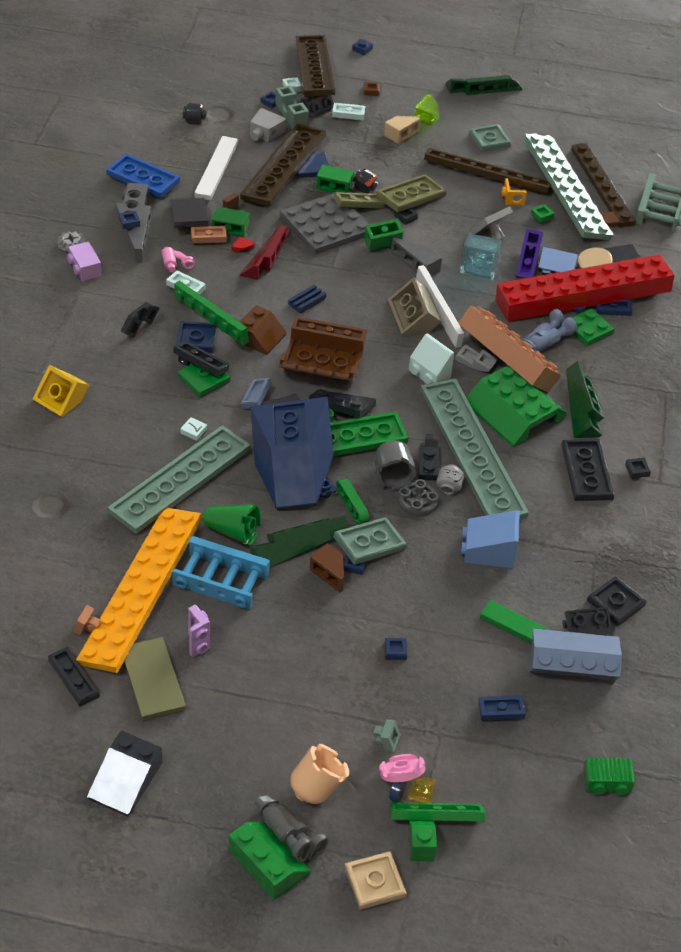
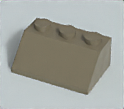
M414 277L388 299L403 336L429 333L442 322L428 288Z

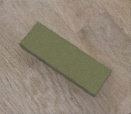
M336 192L333 196L339 207L384 208L385 202L379 199L376 194Z

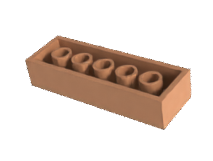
M470 305L458 324L531 385L549 393L562 375L557 371L558 367L552 362L546 361V357L540 352H535L532 349L533 346L528 342L519 339L520 336L514 331L507 329L508 326L505 323L496 320L494 314L480 306L475 308Z

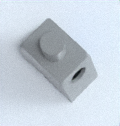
M261 108L250 122V137L254 141L258 139L266 142L274 140L286 132L287 118Z

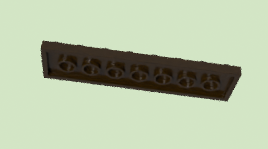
M326 35L296 36L303 95L310 98L335 95Z
M296 124L240 193V199L271 207L325 138L326 130Z

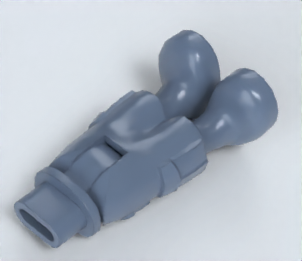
M554 309L549 315L550 323H542L522 341H526L533 346L532 349L535 352L543 351L548 346L559 342L561 337L575 333L577 331L575 320L571 317L564 320L562 312Z

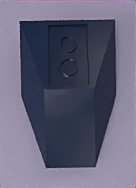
M322 397L251 406L255 466L276 509L317 505L333 459L331 415L328 398Z

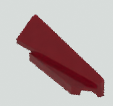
M280 225L239 275L258 280L263 270L270 271L291 229Z

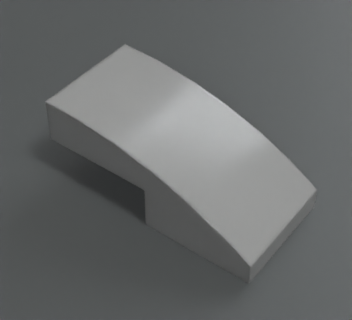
M466 344L455 357V360L484 372H489L498 360L486 351L482 350L478 353Z

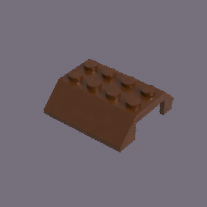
M295 316L291 327V340L286 353L283 352L281 355L279 368L355 382L363 356L367 329Z

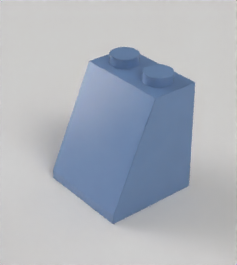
M514 510L468 519L467 527H463L462 539H465V542H462L461 545L464 563L513 568L519 539L520 511Z

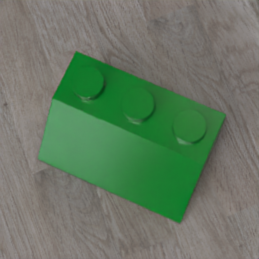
M265 821L246 822L229 834L228 850L273 900L311 873V870L304 862L299 863L294 859L287 844L284 845L280 842L275 833L265 824Z

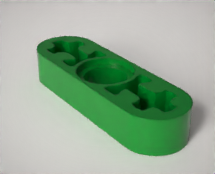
M347 478L337 480L338 495L356 524L360 525L369 522L368 510Z

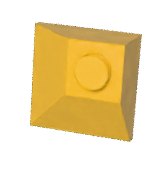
M49 365L33 400L63 417L82 402L90 385L71 374Z

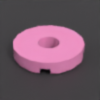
M412 754L393 756L389 758L388 763L385 764V761H383L379 766L381 778L389 782L413 780L424 774L426 770L423 758L416 759V755Z

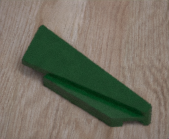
M511 75L470 79L451 78L445 83L449 93L465 92L466 95L522 90L520 83Z
M346 515L332 519H321L268 533V542L249 547L252 555L270 560V567L334 539L333 536L336 531L348 528Z

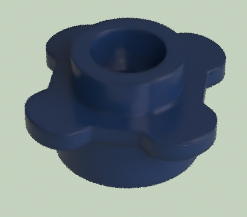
M326 478L320 497L327 498L336 492L337 487L333 486L330 478Z

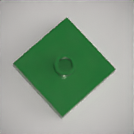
M195 364L177 371V376L199 397L230 382V376L226 373L217 377Z

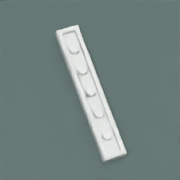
M222 136L195 191V198L212 199L235 151L238 139Z
M418 266L416 279L428 288L442 321L441 324L455 348L461 347L464 337L463 330L425 266Z

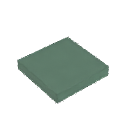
M499 124L469 130L470 136L481 152L511 146V141Z

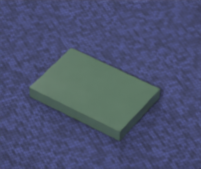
M386 517L336 531L333 536L354 565L405 550L407 547L406 542Z

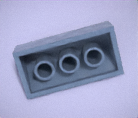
M532 629L530 672L617 680L621 677L622 653L619 637Z

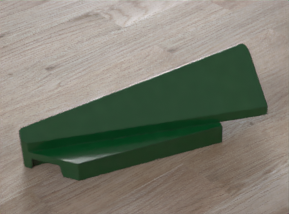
M577 361L566 369L573 435L575 438L601 437L602 432L598 422L604 419V415L593 382L588 375L585 376L583 374L581 364Z

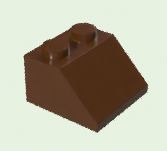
M255 305L240 321L248 330L249 343L245 344V346L265 355H268L286 336L285 329L274 314L258 305Z

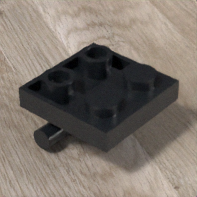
M608 607L565 612L566 620L562 621L564 629L567 628L568 632L613 636Z

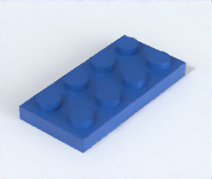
M127 153L106 169V175L126 184H148V193L158 198H162L180 182V176Z

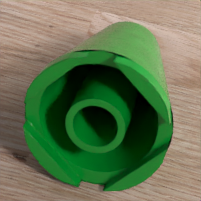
M254 504L210 506L203 512L202 520L205 526L242 544L252 545L258 537L259 533L256 532V528L261 526L262 515L261 509Z

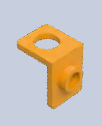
M505 179L504 187H502L501 191L505 204L524 205L526 191L510 190L508 179ZM515 195L522 196L519 201H514L512 198Z

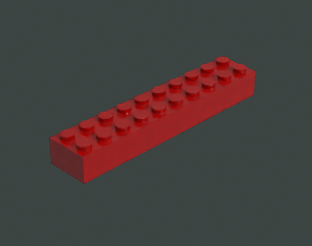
M661 254L498 283L496 302L507 322L548 315L554 309L564 312L575 310L578 307H591L597 304L602 305L672 292L675 274Z

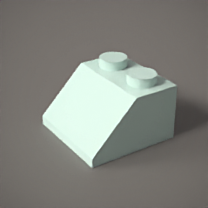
M427 333L410 356L409 371L426 384L450 380L454 352Z

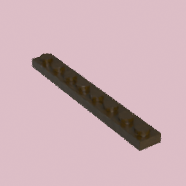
M573 144L571 151L609 212L614 211L619 219V228L635 226V218L588 144Z
M429 148L424 156V160L432 164H441L447 168L459 169L461 172H470L476 176L489 177L494 181L500 180L505 182V179H508L509 185H518L524 189L536 190L539 193L548 194L551 189V184L547 179Z

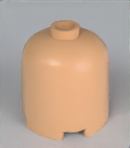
M319 744L317 747L311 746L293 770L290 778L291 787L299 800L310 804H321L349 776L346 762L341 764L336 758L338 755L336 751L322 744Z

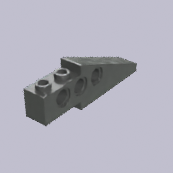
M128 183L127 189L123 190V200H121V203H116L117 219L135 262L142 263L151 222V206L147 205L149 198L148 184ZM136 211L140 219V227L123 229L119 220V213Z

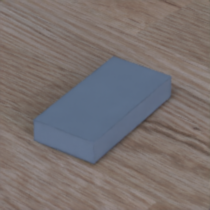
M270 378L254 379L240 403L242 409H250L251 406L261 405L272 384Z

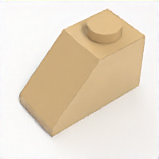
M395 116L385 122L384 136L399 144L419 132L421 118Z

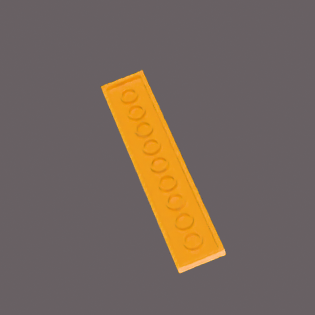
M167 508L159 515L100 617L98 626L94 628L76 660L81 666L118 673L170 579L173 569L176 568L191 537L197 530L202 520L201 513Z

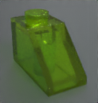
M428 92L415 107L414 117L421 118V124L430 127L434 122L438 121L440 115L438 113L439 105L431 93Z

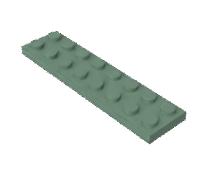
M222 425L110 505L108 513L137 534L154 522L164 510L173 508L249 452L250 444Z

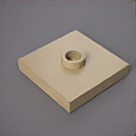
M391 852L345 863L344 868L360 910L406 897V890Z

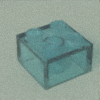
M468 233L463 246L460 273L494 280L498 268L502 240Z

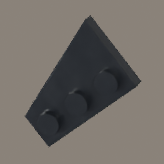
M323 389L316 390L309 395V399L327 397L331 410L357 418L362 417L376 406L375 398L330 392Z

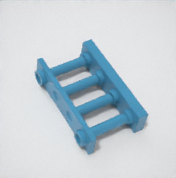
M192 536L189 541V555L191 558L183 571L173 569V585L251 610L253 593H250L257 577L267 579L270 560ZM199 559L210 562L203 577L191 574ZM218 565L230 568L222 584L211 580ZM238 571L250 574L242 590L230 586Z

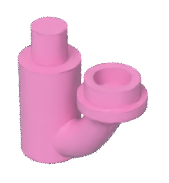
M165 247L161 252L165 268L169 272L176 270V258L181 260L182 266L185 269L194 267L195 261L193 257L186 256L179 251H174L171 247Z

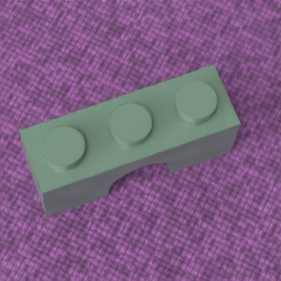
M289 85L276 88L275 104L283 116L287 118V122L292 129L296 124L308 126L309 111L303 103L297 104V94Z

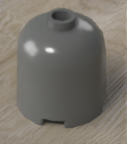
M393 440L383 443L377 449L375 463L377 479L382 487H391L394 491L400 490V488L406 485H411V481L416 477V468L409 447L401 441Z

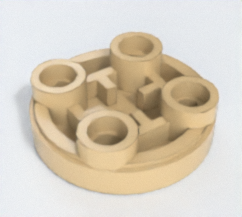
M589 248L578 256L579 269L612 263V255L602 248Z

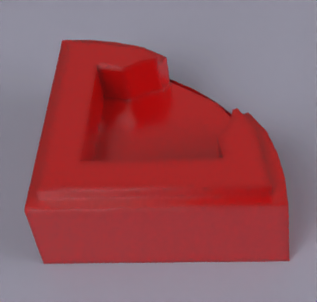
M239 237L232 245L231 251L240 252V250L247 249L250 251L255 247V242Z

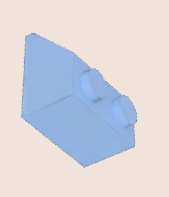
M543 247L538 268L544 274L570 271L576 268L578 255Z

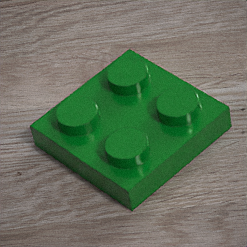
M592 308L571 317L577 324V331L573 335L585 346H589L614 334L615 328Z

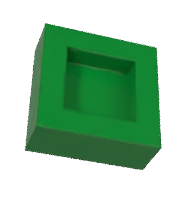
M543 204L532 208L530 214L539 223H543L553 219L555 213Z

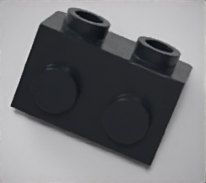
M306 96L298 102L306 106L309 111V118L333 109L334 106L332 96H315L312 98Z

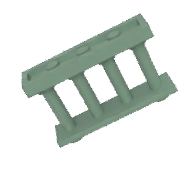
M649 173L635 224L642 225L643 219L651 218L672 223L671 232L674 233L676 226L679 227L681 223V217H679L681 197L656 193L655 190L681 195V188L657 183L658 181H655L656 174ZM657 199L665 202L678 204V208L652 202V200ZM650 208L660 211L673 213L676 215L675 217H672L655 212H650L649 210Z

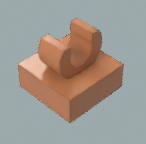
M86 605L75 624L74 633L81 635L84 629L92 633L94 628L98 626L100 620L92 616L94 608Z

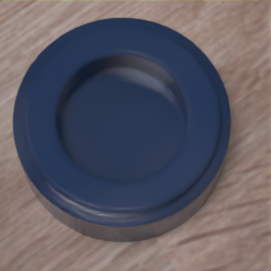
M406 781L393 782L389 793L390 801L396 803L401 801Z

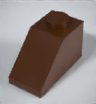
M327 543L310 556V571L340 593L343 591L344 582L343 554L337 548H333Z

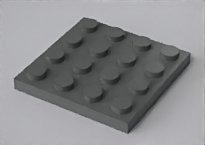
M334 193L280 211L282 219L314 254L364 238L365 227L369 225L353 207H339L333 198Z

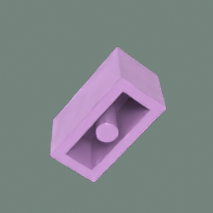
M89 242L69 246L68 262L70 265H73L74 273L79 276L81 281L102 276L101 262Z

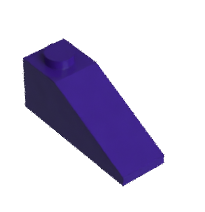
M526 229L515 277L531 278L534 276L543 232Z

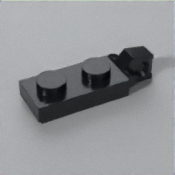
M426 434L425 443L420 444L419 479L437 480L439 473L438 444H433L434 434Z

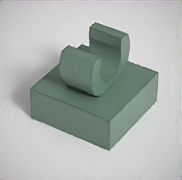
M386 720L384 727L376 726L373 731V735L377 736L376 743L383 744L386 752H395L401 735L395 720Z

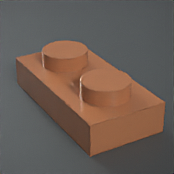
M225 226L191 227L192 243L227 242Z

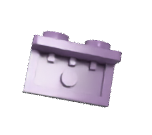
M196 604L188 608L189 654L191 657L203 654L210 649V621L205 611H201Z

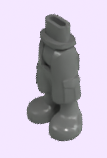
M266 795L260 796L255 800V804L259 807V813L264 818L265 824L275 833L280 842L284 845L287 844L292 856L299 863L304 862L306 859L309 861L315 859L328 846L329 839L324 834L315 835L313 838L306 836L307 826L283 804H279L277 799H271Z

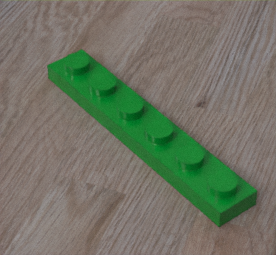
M180 280L174 283V295L178 301H181L188 308L198 313L199 316L219 328L223 333L232 337L234 341L239 342L241 345L249 343L247 327Z

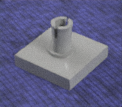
M509 206L484 218L469 230L471 236L490 229L496 242L503 239L505 235L498 223L513 213L511 207Z

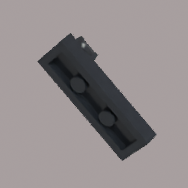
M187 341L174 346L173 353L178 355V362L186 366L193 363L217 377L229 370V363Z

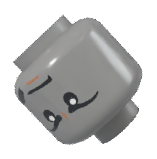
M456 465L444 466L438 473L436 485L443 494L453 495L460 491L464 473Z

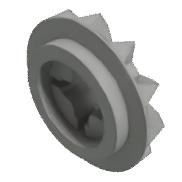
M69 231L67 234L62 233V236L58 237L57 244L60 249L69 252V246L85 243V237L81 233L77 234L76 231L73 233Z

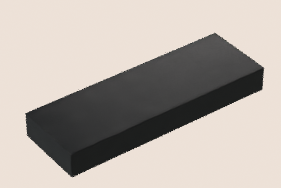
M68 647L48 656V661L79 706L100 697L99 691Z

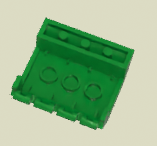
M508 365L480 379L466 397L474 413L512 447L528 440L529 430L532 427L553 416V423L557 424L564 420L567 411L546 393L531 385Z

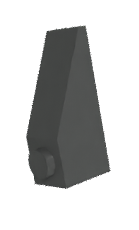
M396 237L392 238L391 252L416 273L418 266L422 265L425 266L430 276L440 272L442 258L433 250Z

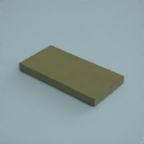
M424 174L377 190L376 196L398 213L446 196L447 190Z
M163 637L133 644L124 660V664L142 721L185 711L186 704Z

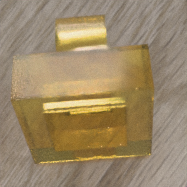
M423 776L413 779L408 799L422 803H431L436 780Z

